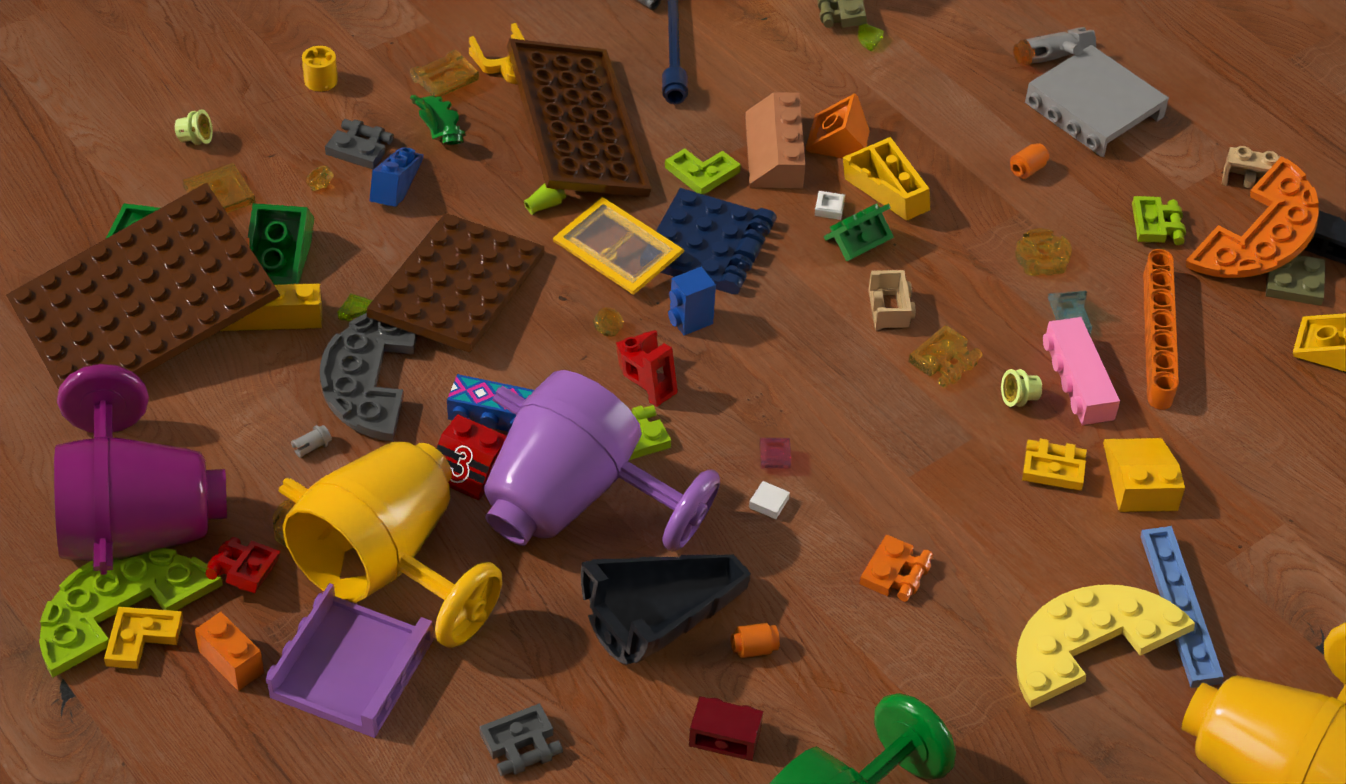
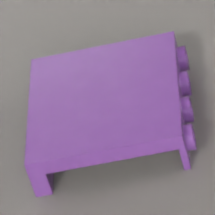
M329 583L323 594L319 593L315 598L313 609L308 617L305 616L300 621L297 634L293 640H289L285 644L282 657L278 663L270 667L266 676L270 698L375 738L434 640L433 621L421 617L416 626L336 597L334 584Z

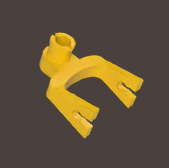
M511 24V31L513 33L511 39L525 40L517 24ZM469 37V44L471 45L469 47V54L484 73L494 74L500 72L507 82L517 84L509 56L500 59H487L484 57L475 37Z

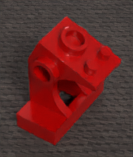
M656 330L618 341L616 342L619 366L624 377L645 389L648 393L649 403L658 407L677 394L678 388L673 349L665 343L658 347V334ZM663 366L664 373H657L656 370Z

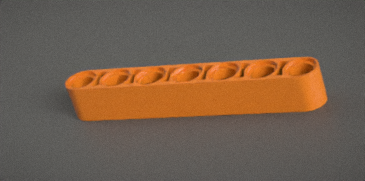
M1155 249L1149 253L1143 275L1147 400L1155 409L1166 410L1173 404L1179 383L1174 259L1170 252L1163 249Z

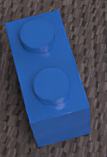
M702 266L672 278L671 291L669 292L671 302L668 317L674 327L677 326L683 335L713 324L716 284Z

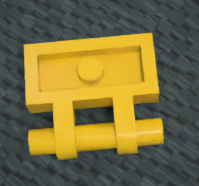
M1040 438L1039 441L1027 439L1022 481L1082 491L1087 449L1076 448L1075 444L1066 443V446L1049 443L1047 439Z

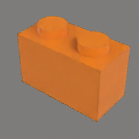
M219 612L195 629L199 652L238 691L264 674L261 650L222 612Z

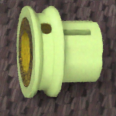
M205 110L190 111L187 117L176 120L175 133L180 142L192 141L195 145L211 142L213 134L212 123Z
M1013 369L1007 370L1003 375L1001 383L1003 401L1009 407L1015 405L1021 407L1028 400H1039L1042 395V381L1040 377L1027 375L1022 369L1016 371Z

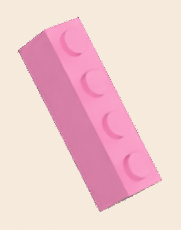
M1082 317L1049 321L1047 332L1043 335V345L1045 350L1051 354L1052 365L1061 377L1063 391L1068 393L1073 413L1078 415L1082 425L1115 420L1120 400Z

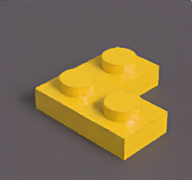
M118 606L104 657L106 667L138 669L145 643L177 645L183 623L182 611Z

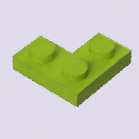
M684 148L665 160V168L696 193L703 195L734 177L741 170V164L724 151L702 162Z

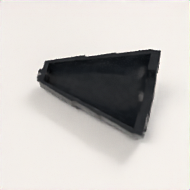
M734 554L593 559L582 562L581 588L583 600L589 599L590 608L593 614L588 615V618L600 643L614 659L628 665L641 662L650 655L659 652L683 633L690 631L703 619H709L747 589L751 573Z

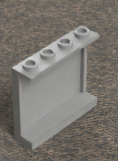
M1090 45L1083 49L1080 55L1070 57L1028 84L1025 103L1096 154L1103 157L1107 143L1149 116L1156 121L1162 119L1165 115L1169 97L1093 45Z

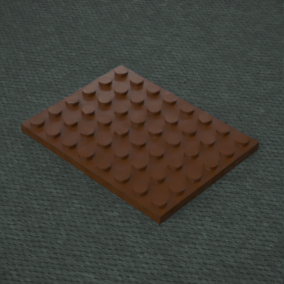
M205 183L11 291L6 296L59 389L60 385L71 373L83 367L97 364L117 365L132 371L140 377L280 297V294L208 183Z

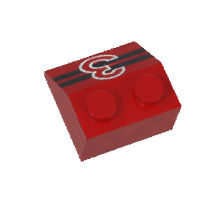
M457 414L441 434L436 447L444 455L451 467L452 476L448 482L449 487L479 500L485 493L484 486L507 436Z

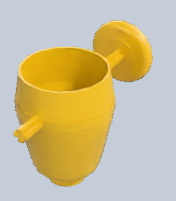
M391 442L324 476L308 489L291 478H285L283 485L279 487L278 491L296 503L286 515L283 524L286 546L295 563L311 582L323 592L329 583L334 584L336 597L357 603L396 580L404 573L444 600L437 616L435 633L437 641L445 647L454 648L460 646L478 632L492 613L500 596L503 583L501 570L491 562L475 565L453 584L414 558L446 511L451 496L448 483L452 476L451 467L444 455L430 444L418 443L413 445L409 442ZM354 548L365 567L366 575L340 579L344 554L346 551Z
M1346 622L1334 627L1324 640V658L1331 672L1344 684L1337 699L1334 697L1329 698L1319 693L1238 675L1227 679L1219 689L1203 682L1193 695L1182 722V731L1197 737L1195 753L1198 759L1230 784H1346Z

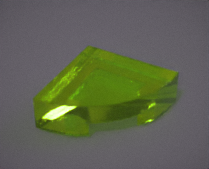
M868 24L859 25V42L866 49L873 51L882 40L884 31Z
M350 293L338 311V319L350 321L354 317L367 313V307L373 300Z

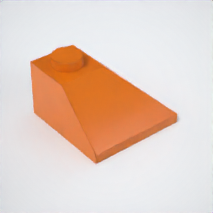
M855 93L815 114L805 147L808 152L843 159L844 156L867 147L870 130L859 98Z

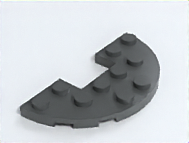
M367 313L349 322V327L340 334L336 333L324 350L321 359L320 382L326 403L343 423L369 437L394 442L404 398L403 389L376 386L385 351L414 354L418 335L369 318Z

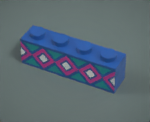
M457 374L447 398L448 419L453 420L459 414L488 428L509 432L516 415L492 400L496 390L504 386L524 399L531 395L534 390Z

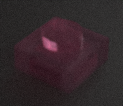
M760 438L761 468H791L790 438Z

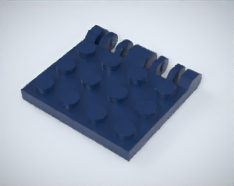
M680 188L656 232L683 248L684 253L660 273L675 277L702 266L716 284V290L738 294L747 277L745 272L751 270L752 263L755 262L766 240L765 235L767 236L771 231L777 216L773 211L765 208L755 210ZM648 244L640 258V267H646L661 252Z

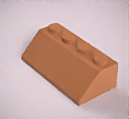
M773 92L745 112L749 188L803 189L805 153L800 93Z

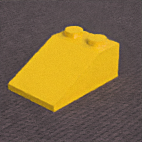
M1346 313L1303 316L1293 349L1294 357L1346 372Z
M1162 438L1104 439V449L1119 512L1178 511L1185 485L1180 465Z

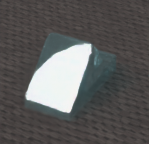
M1086 290L1048 293V300L1056 320L1082 317L1089 335L1091 334L1092 325L1084 308L1087 296Z

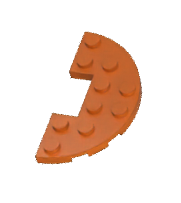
M1281 156L1250 190V198L1269 207L1242 236L1218 225L1187 258L1186 267L1215 277L1242 278L1273 271L1297 257L1314 236L1319 218L1318 196L1315 187H1312L1306 179V174L1293 162Z

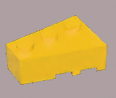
M891 137L843 157L845 180L882 205L889 203L890 210L906 221L930 211L929 187Z

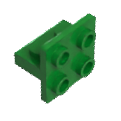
M878 203L830 226L831 232L823 237L825 241L834 237L845 260L849 261L894 238L882 214L891 209L889 203L882 207H879Z

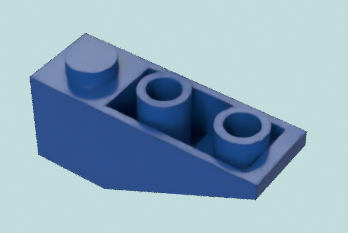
M403 147L396 150L373 169L369 201L394 207L402 202L423 161L424 154L415 153L414 149Z

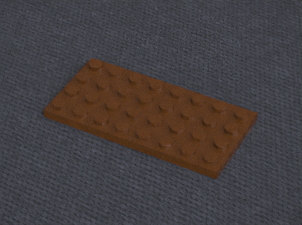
M509 38L507 50L546 188L649 197L652 188L607 49Z

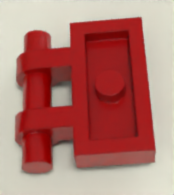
M231 537L222 543L218 549L219 554L214 555L210 559L205 574L212 580L222 574H227L226 583L234 585L241 590L256 593L278 562L280 551L252 540L248 546H244L239 538Z

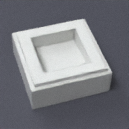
M819 191L814 216L841 220L846 195Z
M762 481L749 501V508L777 519L789 500L790 492Z

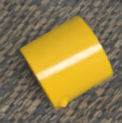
M313 46L306 49L302 54L305 85L309 89L318 92L334 88L338 82L335 52L326 46Z

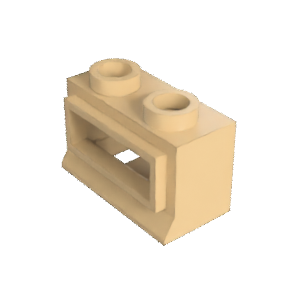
M1246 146L1230 147L1224 165L1221 185L1227 186L1229 172L1244 175L1243 185L1246 188H1253L1256 177L1262 178L1281 156H1278L1273 151H1266L1264 153L1251 151Z
M905 270L871 271L868 291L875 331L883 328L909 327L910 320L915 318L916 309L915 302H910L912 286L910 281H906ZM883 295H896L898 308H886Z

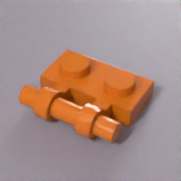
M886 534L861 575L859 584L887 597L892 588L899 590L897 597L901 601L906 602L911 595L916 594L920 587L919 581L922 575H926L931 568L933 553L925 549L920 556L914 557L912 556L913 545ZM903 569L911 571L909 575H901Z

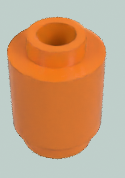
M1040 143L1030 144L1011 157V171L1019 178L1027 179L1046 166L1049 160V152Z
M768 623L737 626L735 633L731 634L730 637L732 651L734 653L737 652L740 658L770 655L772 651L779 650L780 647L778 629L775 625L769 626Z

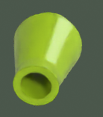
M544 183L529 198L524 200V205L528 212L533 215L538 211L562 204L566 194L562 189L546 188Z

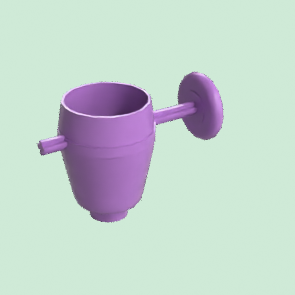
M567 370L554 371L526 399L504 386L496 390L492 400L516 415L484 486L487 500L492 506L485 516L486 520L501 536L522 546L526 545L532 536L538 538L555 537L610 488L612 483L616 482L618 478L623 479L674 510L662 537L663 545L668 551L674 552L681 549L696 532L717 495L720 486L719 474L712 469L701 472L683 495L628 462L642 435L640 424L631 410L609 390L579 373Z

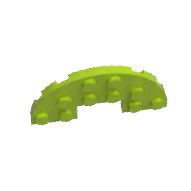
M168 548L123 560H114L113 570H107L106 575H101L100 571H94L93 561L88 562L70 574L59 585L60 590L52 601L47 602L40 621L39 643L47 670L53 678L107 649L109 638L98 623L115 615L118 606L130 607L152 595L163 610L177 611L223 586L222 578L218 576L216 579H209L205 574L208 569L205 562L194 556L190 559L176 553V550Z

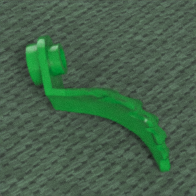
M416 95L410 96L412 103L421 108L419 116L429 127L432 139L442 141L444 145L464 143L466 131L460 130V126H456L459 114L457 111L449 110L452 106L450 101L442 102V97L435 96L422 98Z

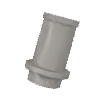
M316 425L313 427V431L296 440H292L291 445L293 448H299L295 450V453L299 458H302L320 446L327 447L328 442L332 441V437L324 425L320 427Z

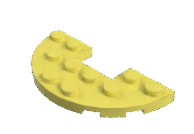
M1094 585L1069 591L1042 606L1028 621L1021 634L1016 659L1017 679L1020 690L1029 707L1032 708L1086 682V674L1073 658L1074 656L1120 634L1126 637L1141 656L1194 631L1195 622L1184 611L1165 598L1135 587Z

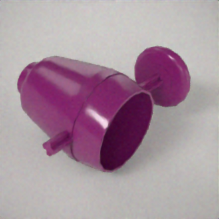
M107 364L83 367L71 373L60 385L57 404L62 416L74 427L94 433V439H83L58 444L55 446L54 454L55 519L59 557L62 559L93 561L94 571H100L101 575H106L107 570H113L114 560H123L147 554L151 551L200 540L208 533V520L227 519L225 469L206 470L205 457L199 451L113 438V432L123 431L141 419L146 413L149 395L145 383L135 373L117 365Z

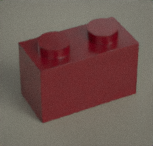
M699 696L690 726L689 746L753 761L762 728L763 711L748 705L740 706L723 702L718 698Z

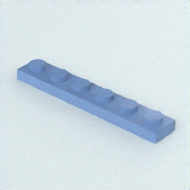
M1172 526L1142 530L1141 540L1160 596L1179 607L1195 622L1194 631L1175 639L1190 687H1199L1203 682L1210 686L1222 684L1224 676Z

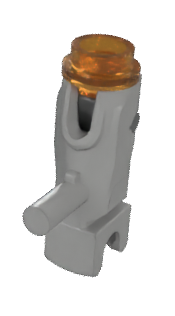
M1085 27L1067 30L1068 33L1060 32L1020 40L1013 47L1014 58L1018 64L1029 65L1071 54L1080 55L1082 50L1088 46L1093 45L1096 47L1094 30L1086 31Z

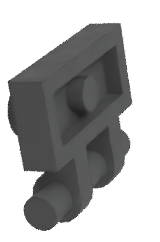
M344 119L341 128L348 132L345 133L337 130L326 144L325 153L344 161L374 169L386 153L385 145L381 143L391 144L394 134L386 132L384 128L379 126L373 128L364 125V122L354 119L351 121ZM360 135L369 137V140L361 138Z
M540 703L479 726L480 735L492 759L505 755L508 759L497 764L500 776L512 772L516 775L524 772L527 766L537 762L541 764L552 761L553 756L563 753L562 746L558 740L547 744L545 741L546 738L553 736V727ZM533 744L535 748L534 750L521 755L517 751L518 749Z

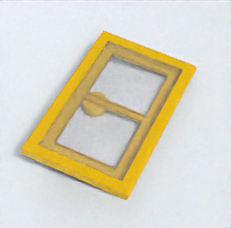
M604 197L599 199L553 237V242L633 295L684 253L683 248Z

